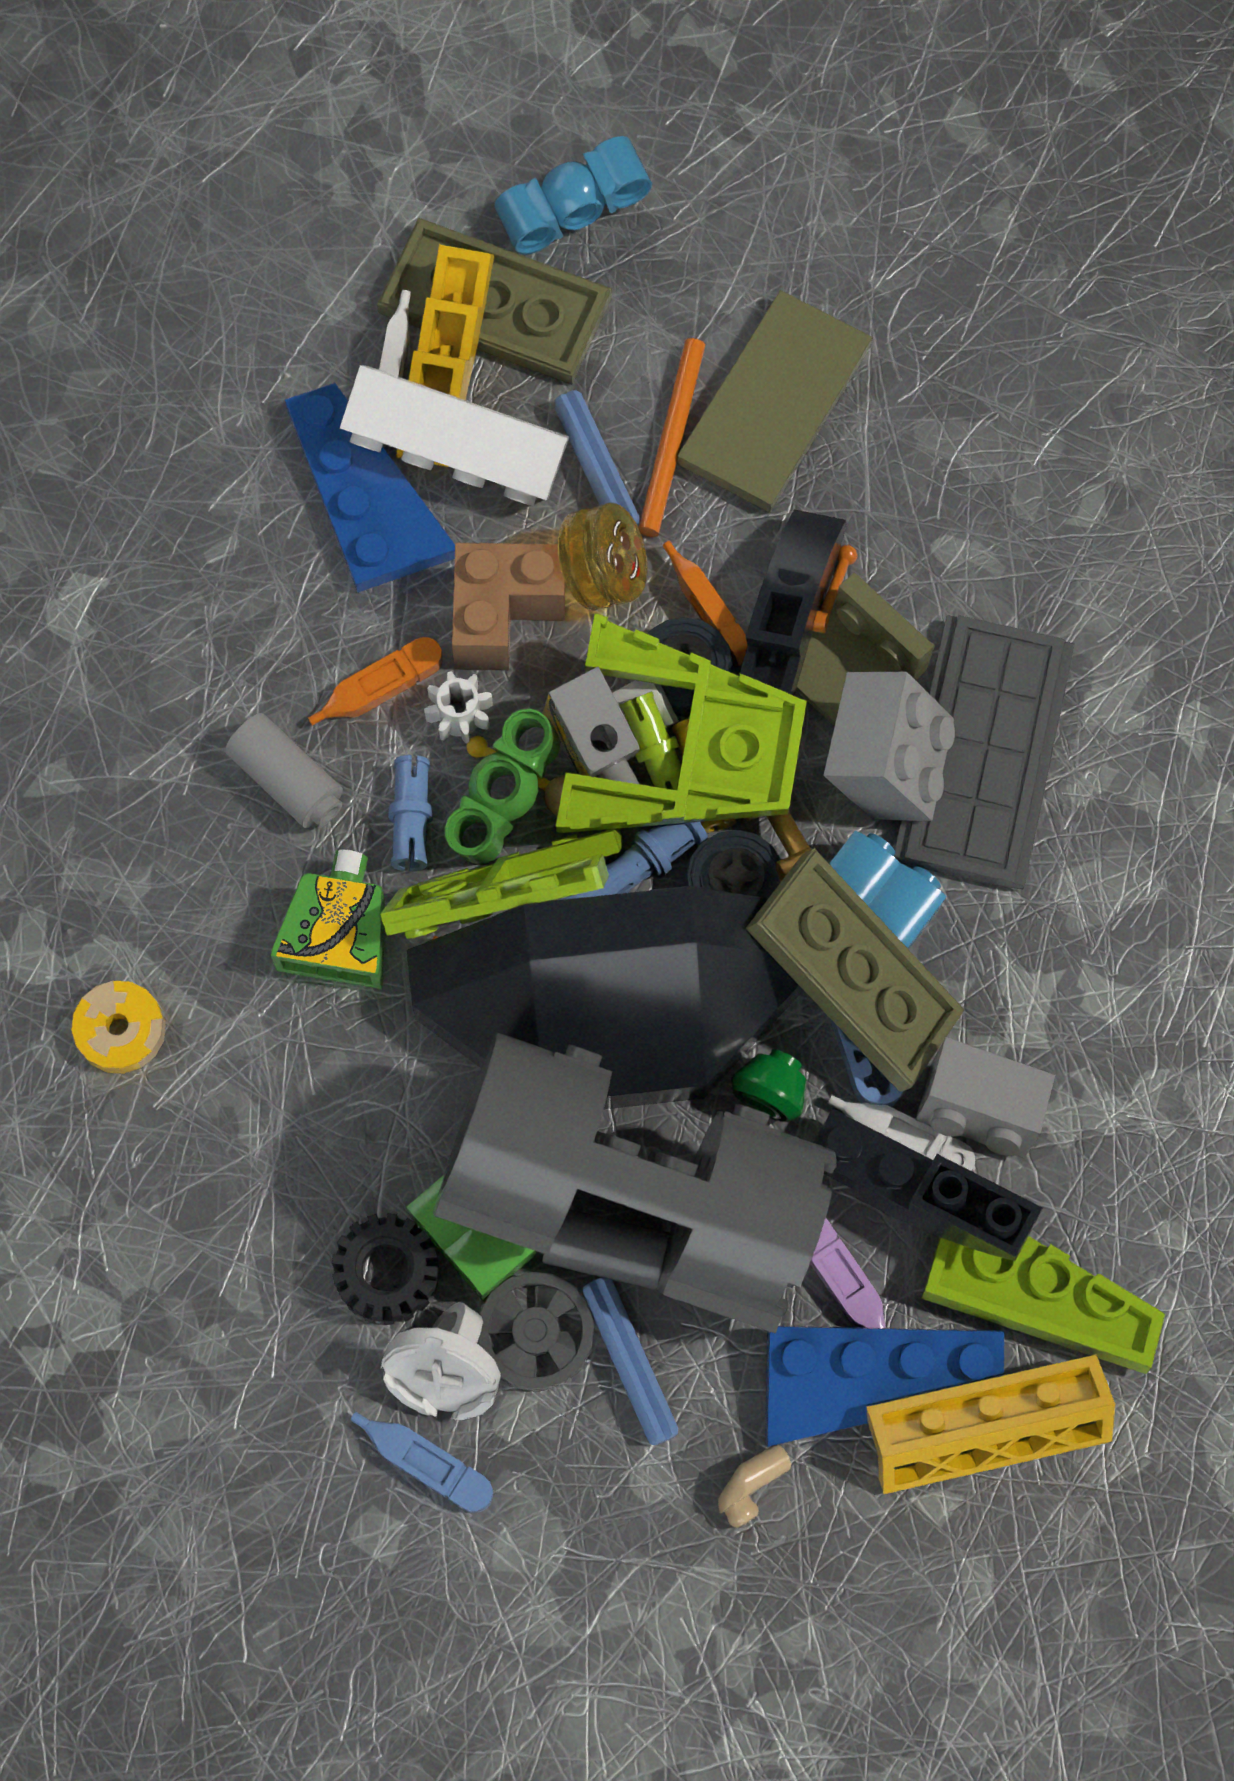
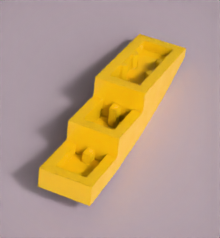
M439 244L430 298L426 297L418 350H413L409 381L466 400L494 260L493 254ZM397 448L396 457L401 458L403 450ZM434 461V465L449 467Z

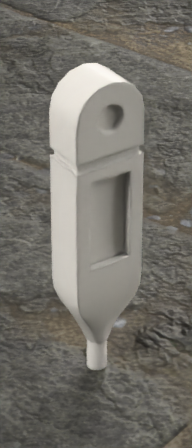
M402 290L397 310L388 323L379 370L403 378L410 340L408 304L411 292L408 290Z
M833 1095L828 1102L829 1105L843 1111L846 1116L934 1160L936 1154H939L970 1171L974 1168L975 1154L967 1144L951 1136L947 1137L940 1134L931 1126L916 1121V1119L888 1105H874L868 1102H845Z

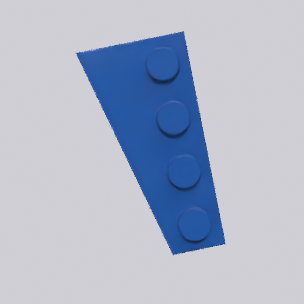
M336 383L285 399L288 414L357 593L455 559L454 542L385 449L382 447L381 452H376L350 442L352 432L340 428L348 399Z
M778 1326L776 1334L767 1331L765 1445L769 1447L867 1424L868 1406L1004 1376V1331Z

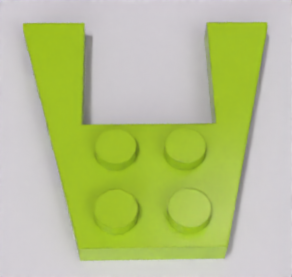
M594 613L585 663L586 673L599 667L604 676L694 690L677 790L565 773L556 822V832L568 833L788 814L807 701L741 673L740 676H737L711 665V661L694 653L688 655L659 643V639L637 629L633 632L609 622L606 616Z
M606 829L604 832L579 839L576 834L552 841L553 846L524 854H519V852L498 858L495 864L470 871L468 868L401 888L380 913L386 934L388 936L404 932L407 939L416 938L439 929V924L460 920L461 924L472 923L493 915L494 912L512 909L523 904L540 903L603 889L609 877L604 856L620 852L624 843L621 829Z

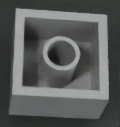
M847 672L823 776L873 820L932 821L936 801L941 798L943 793L944 779L942 773L947 750L952 747L954 742V718L908 672Z

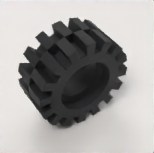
M377 1213L367 1216L368 1221L362 1224L356 1221L349 1227L350 1233L346 1237L341 1235L338 1240V1250L336 1254H333L331 1263L334 1272L332 1274L334 1284L348 1309L355 1315L359 1314L365 1321L375 1324V1321H381L385 1325H395L396 1320L404 1318L406 1322L414 1318L413 1313L421 1309L423 1311L429 1304L428 1299L437 1290V1278L440 1270L435 1247L426 1231L419 1229L416 1222L408 1217L405 1221L399 1219L398 1214L387 1213V1217L378 1218ZM385 1247L399 1250L405 1255L409 1263V1271L405 1281L399 1287L390 1291L374 1289L366 1282L363 1275L364 1263L368 1256L375 1250Z

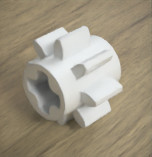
M450 671L447 674V681L440 688L433 685L428 686V696L436 705H431L424 709L426 722L430 723L440 721L439 736L441 740L444 741L449 735L461 736L462 740L468 743L470 733L477 727L488 730L489 717L481 710H486L493 706L492 695L489 692L478 694L477 675L473 674L466 680L455 678V675ZM461 702L466 711L456 713L451 704Z

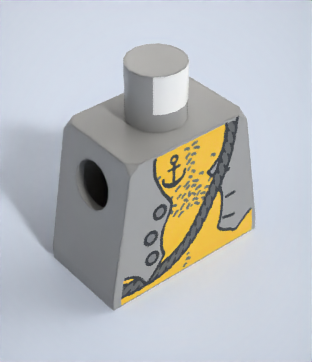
M599 667L550 691L542 714L548 718L560 737V747L575 773L639 784L629 766L640 749L638 742ZM600 742L606 745L609 751L600 752L591 743Z

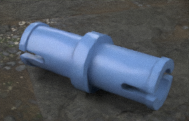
M403 755L394 760L395 796L394 802L389 805L388 818L394 823L391 866L394 869L404 871L405 861L409 859L410 850L409 871L414 872L427 867V824L433 820V807L428 803V770L430 769V760L417 755L416 766H413L411 776L412 755Z

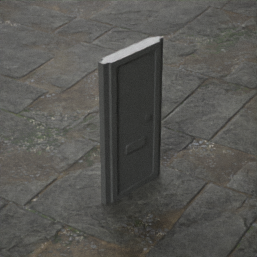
M958 615V617L946 616L929 694L954 718L955 737L952 747L947 750L942 773L944 788L941 798L936 801L933 820H901L894 849V857L898 861L903 862L905 865L918 866L923 869L1012 889V887L1024 889L1075 643L1066 642L1063 638Z

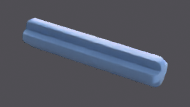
M577 390L561 394L555 399V411L567 436H569V441L604 516L610 524L612 533L614 524L618 519L621 520V525L617 530V536H620L622 532L634 531L639 527V515L582 394ZM622 523H623V527H625L624 525L626 524V529H623V530L619 533V530H620V528L622 527Z
M602 1277L588 1283L583 1287L584 1298L588 1303L648 1442L651 1445H658L674 1438L678 1434V1426L612 1279Z

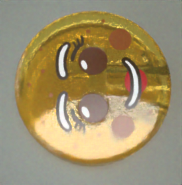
M605 503L597 505L592 509L586 508L573 511L564 518L558 534V558L564 581L575 600L589 610H600L609 608L613 604L622 605L637 600L642 594L647 580V555L640 530L629 512L616 503Z

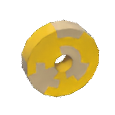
M110 981L95 986L81 998L73 1013L71 1031L76 1047L92 1066L107 1073L125 1074L142 1068L157 1055L164 1042L166 1023L160 1005L147 989L129 981ZM115 1020H127L128 1028L123 1034L113 1035L109 1032L110 1026Z

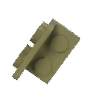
M854 572L838 588L835 607L830 613L826 633L812 631L796 691L835 727L847 672H908L917 680L927 671L934 645Z

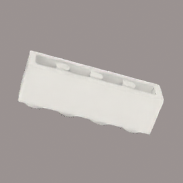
M360 365L340 426L341 429L352 432L350 442L376 452H381L383 444L403 450L402 461L428 470H432L434 461L455 468L452 478L479 488H483L485 480L504 485L506 488L503 496L534 506L537 497L544 500L549 498L569 436L366 365Z

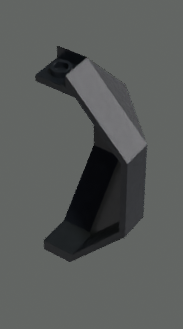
M695 887L523 904L407 949L411 1002L415 1020L480 1068L497 1032L563 1055L566 1054L568 1045L602 1056L599 1067L612 1071L603 1110L704 1099L804 990L746 929L768 899Z

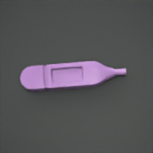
M825 1218L810 1265L850 1322L858 1327L886 1328L880 1296L842 1240L838 1239L837 1233L829 1221Z

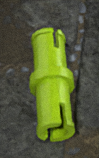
M651 691L620 704L619 706L623 710L640 748L636 754L638 763L644 761L654 787L677 790L681 763L675 748L679 747L675 736L669 737L653 698V692Z

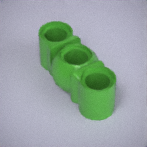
M531 708L520 709L509 716L503 726L502 737L496 740L492 746L496 753L484 757L472 769L468 782L469 797L462 796L459 809L455 810L447 820L445 838L449 846L467 862L486 864L494 860L503 848L504 837L511 833L514 828L510 822L525 815L534 805L538 793V778L543 779L546 766L554 761L560 750V737L556 729L540 711ZM533 727L544 729V739L538 748L530 751L519 749V740L525 730ZM503 775L515 776L516 786L510 796L504 799H494L491 797V787L497 778ZM474 823L486 824L487 835L482 844L475 848L464 847L463 834L465 830Z

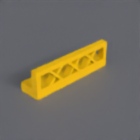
M1097 1355L867 1407V1421L878 1453L879 1481L883 1494L1112 1442L1115 1402ZM1096 1421V1423L1075 1428L1080 1424ZM1032 1436L1029 1439L1018 1441L1020 1438ZM975 1449L972 1452L960 1454L963 1451ZM918 1462L912 1466L895 1469V1467Z

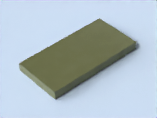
M418 217L377 303L378 313L392 318L399 305L402 290H408L411 292L408 304L409 324L421 329L426 297L430 298L439 244L493 254L494 260L477 350L572 385L610 303L612 288Z
M780 290L678 454L677 464L770 513L870 349L873 337Z
M815 848L801 855L746 927L749 933L899 1092L913 1087L943 1043L945 1037H947L964 1012L963 1007Z

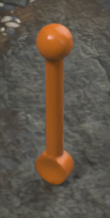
M851 545L840 547L837 558L838 565L822 607L815 616L814 632L825 634L827 631L830 613L837 597L838 588L843 582L848 566L854 564L857 560V551Z

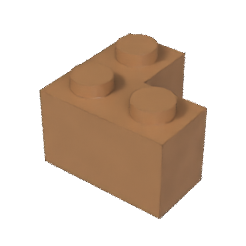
M455 543L452 631L455 670H509L511 620L565 621V544Z

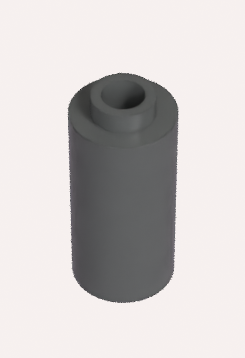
M569 1209L553 1241L549 1255H543V1263L656 1290L670 1233Z

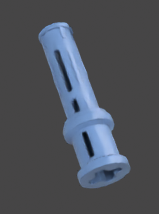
M700 822L656 825L648 832L641 829L634 835L635 838L632 840L633 846L613 862L606 865L609 877L603 889L567 896L561 900L628 893L653 873L657 876L661 873L665 875L672 869L671 862L695 844L700 845L703 841L707 840L708 835Z

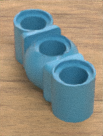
M618 136L610 138L597 145L592 151L583 153L586 164L571 161L556 166L546 175L541 187L535 177L529 183L509 188L497 198L495 210L518 254L528 255L536 253L549 246L554 240L563 238L560 227L577 230L592 224L600 217L605 205L611 214L618 208H625L639 202L650 192L652 182L628 137Z

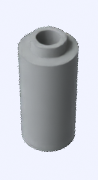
M258 713L249 718L229 739L225 753L304 828H309L315 824L323 827L341 810L343 803L339 799L343 792L342 786L264 713Z

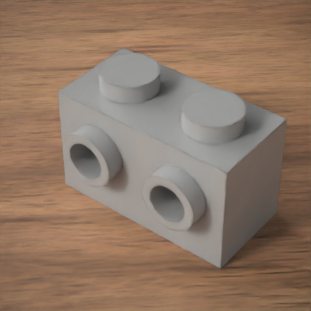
M945 1037L932 1061L916 1121L930 1125L940 1134L952 1137L962 1136L985 1144L988 1149L997 1154L1006 1156L1017 1155L1025 1158L1041 1133L1055 1075Z

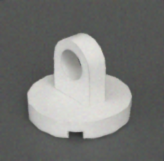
M458 1302L447 1308L432 1328H413L398 1333L388 1343L381 1368L383 1367L385 1370L383 1380L389 1391L403 1404L428 1416L436 1417L438 1410L453 1412L451 1419L464 1420L482 1415L494 1403L501 1376L495 1360L477 1344L483 1324L482 1317L464 1303Z

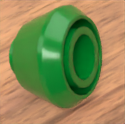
M772 1049L769 1055L762 1053L755 1055L732 1076L731 1082L733 1094L742 1103L752 1109L769 1114L771 1119L789 1122L800 1117L803 1113L807 1079L799 1072L802 1064L797 1059L783 1051Z

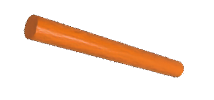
M688 338L684 343L638 527V532L647 537H657L659 535L677 463V456L680 451L705 350V343L699 339Z

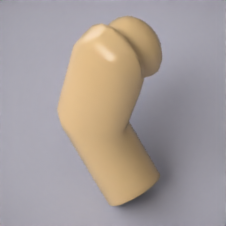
M773 1445L740 1464L718 1497L720 1514H726L728 1522L732 1527L739 1528L758 1516V1506L752 1501L750 1495L791 1469L790 1458L780 1445Z

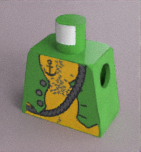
M337 850L335 851L330 877L312 873L303 874L272 948L271 958L276 971L382 989L385 928L380 913L385 908V898L381 886L363 882L368 861L367 856L356 851Z

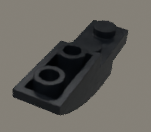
M793 510L771 558L745 636L748 646L741 667V674L793 696L795 695L811 639L815 616L822 607L837 562L847 526L845 519Z
M835 1109L831 1110L813 1141L814 1144L835 1151L836 1167L832 1174L824 1171V1174L856 1190V1199L914 1227L990 1255L1016 1261L1043 1210V1207L939 1154H936L934 1160Z

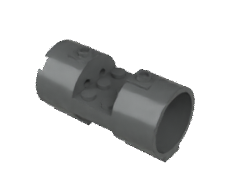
M497 1032L486 1054L465 1110L432 1212L433 1215L549 1255L553 1241L563 1224L576 1190L580 1189L672 1221L663 1259L662 1274L656 1289L662 1295L776 1334L781 1317L788 1310L789 1300L781 1297L786 1287L801 1286L824 1225L832 1191L827 1190V1185L822 1184L824 1171L832 1174L836 1167L835 1151L768 1127L769 1114L736 1104L733 1114L726 1111H717L700 1144L693 1163L653 1150L650 1151L648 1160L638 1158L641 1145L597 1131L612 1071L599 1067L602 1056L572 1045H568L566 1054L563 1055Z

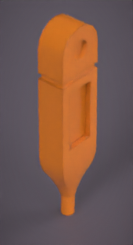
M671 541L665 542L662 546L671 558L683 594L700 619L717 629L730 647L733 666L738 668L743 664L748 646L745 638L746 634L740 625L736 624V619L699 566L678 553Z
M430 637L415 639L401 647V650L392 652L346 678L336 686L324 707L308 717L311 726L326 718H354L361 716L416 685L417 681L421 682L435 674L440 669L443 659L439 643Z

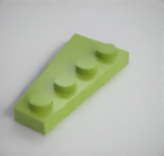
M1030 1236L1026 1240L1016 1261L990 1255L939 1237L921 1297L933 1303L1090 1356L1097 1355L1099 1359L1147 1374L1152 1368L1165 1313L1103 1275L1097 1274L1094 1276L1069 1261L1071 1256L1052 1244L1046 1247Z

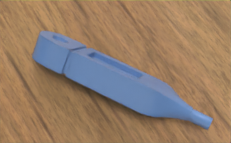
M357 1412L351 1417L350 1421L365 1429L376 1449L387 1461L443 1497H448L451 1502L465 1511L480 1513L490 1506L493 1500V1488L490 1481L469 1466L466 1467L463 1462L404 1425L370 1421Z

